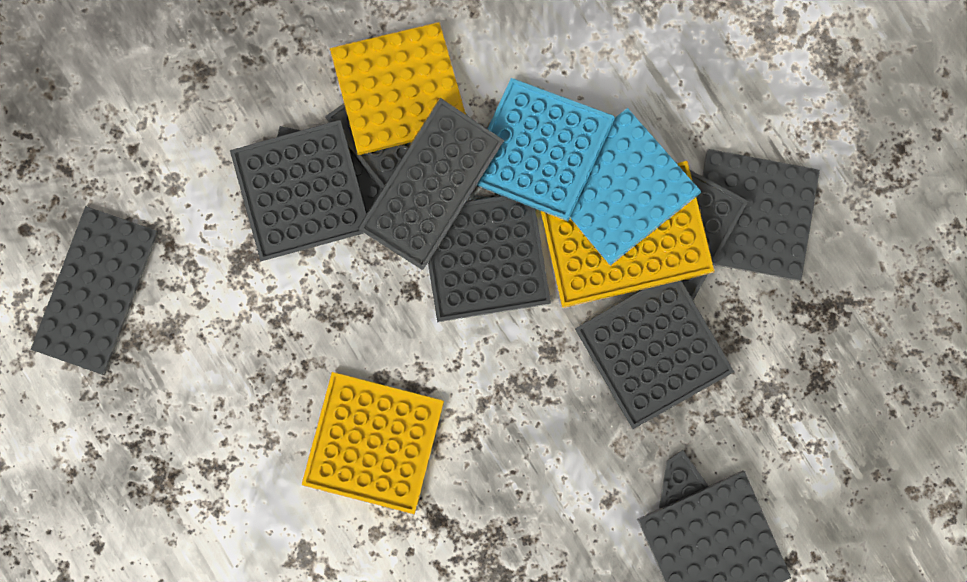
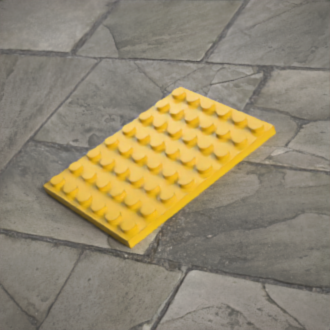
M688 161L677 163L692 180ZM696 197L611 266L570 218L569 221H565L541 211L562 308L715 273Z

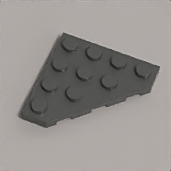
M683 450L666 461L659 509L708 487V484Z

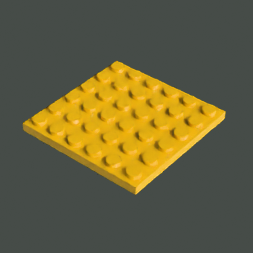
M440 22L330 48L358 155L411 143L439 98L466 115Z
M332 372L301 485L415 514L444 401Z

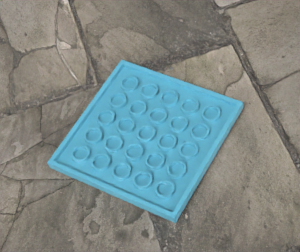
M511 78L488 126V130L503 139L504 142L480 178L477 186L569 221L615 117Z
M627 108L615 117L570 219L611 266L697 197L701 191Z

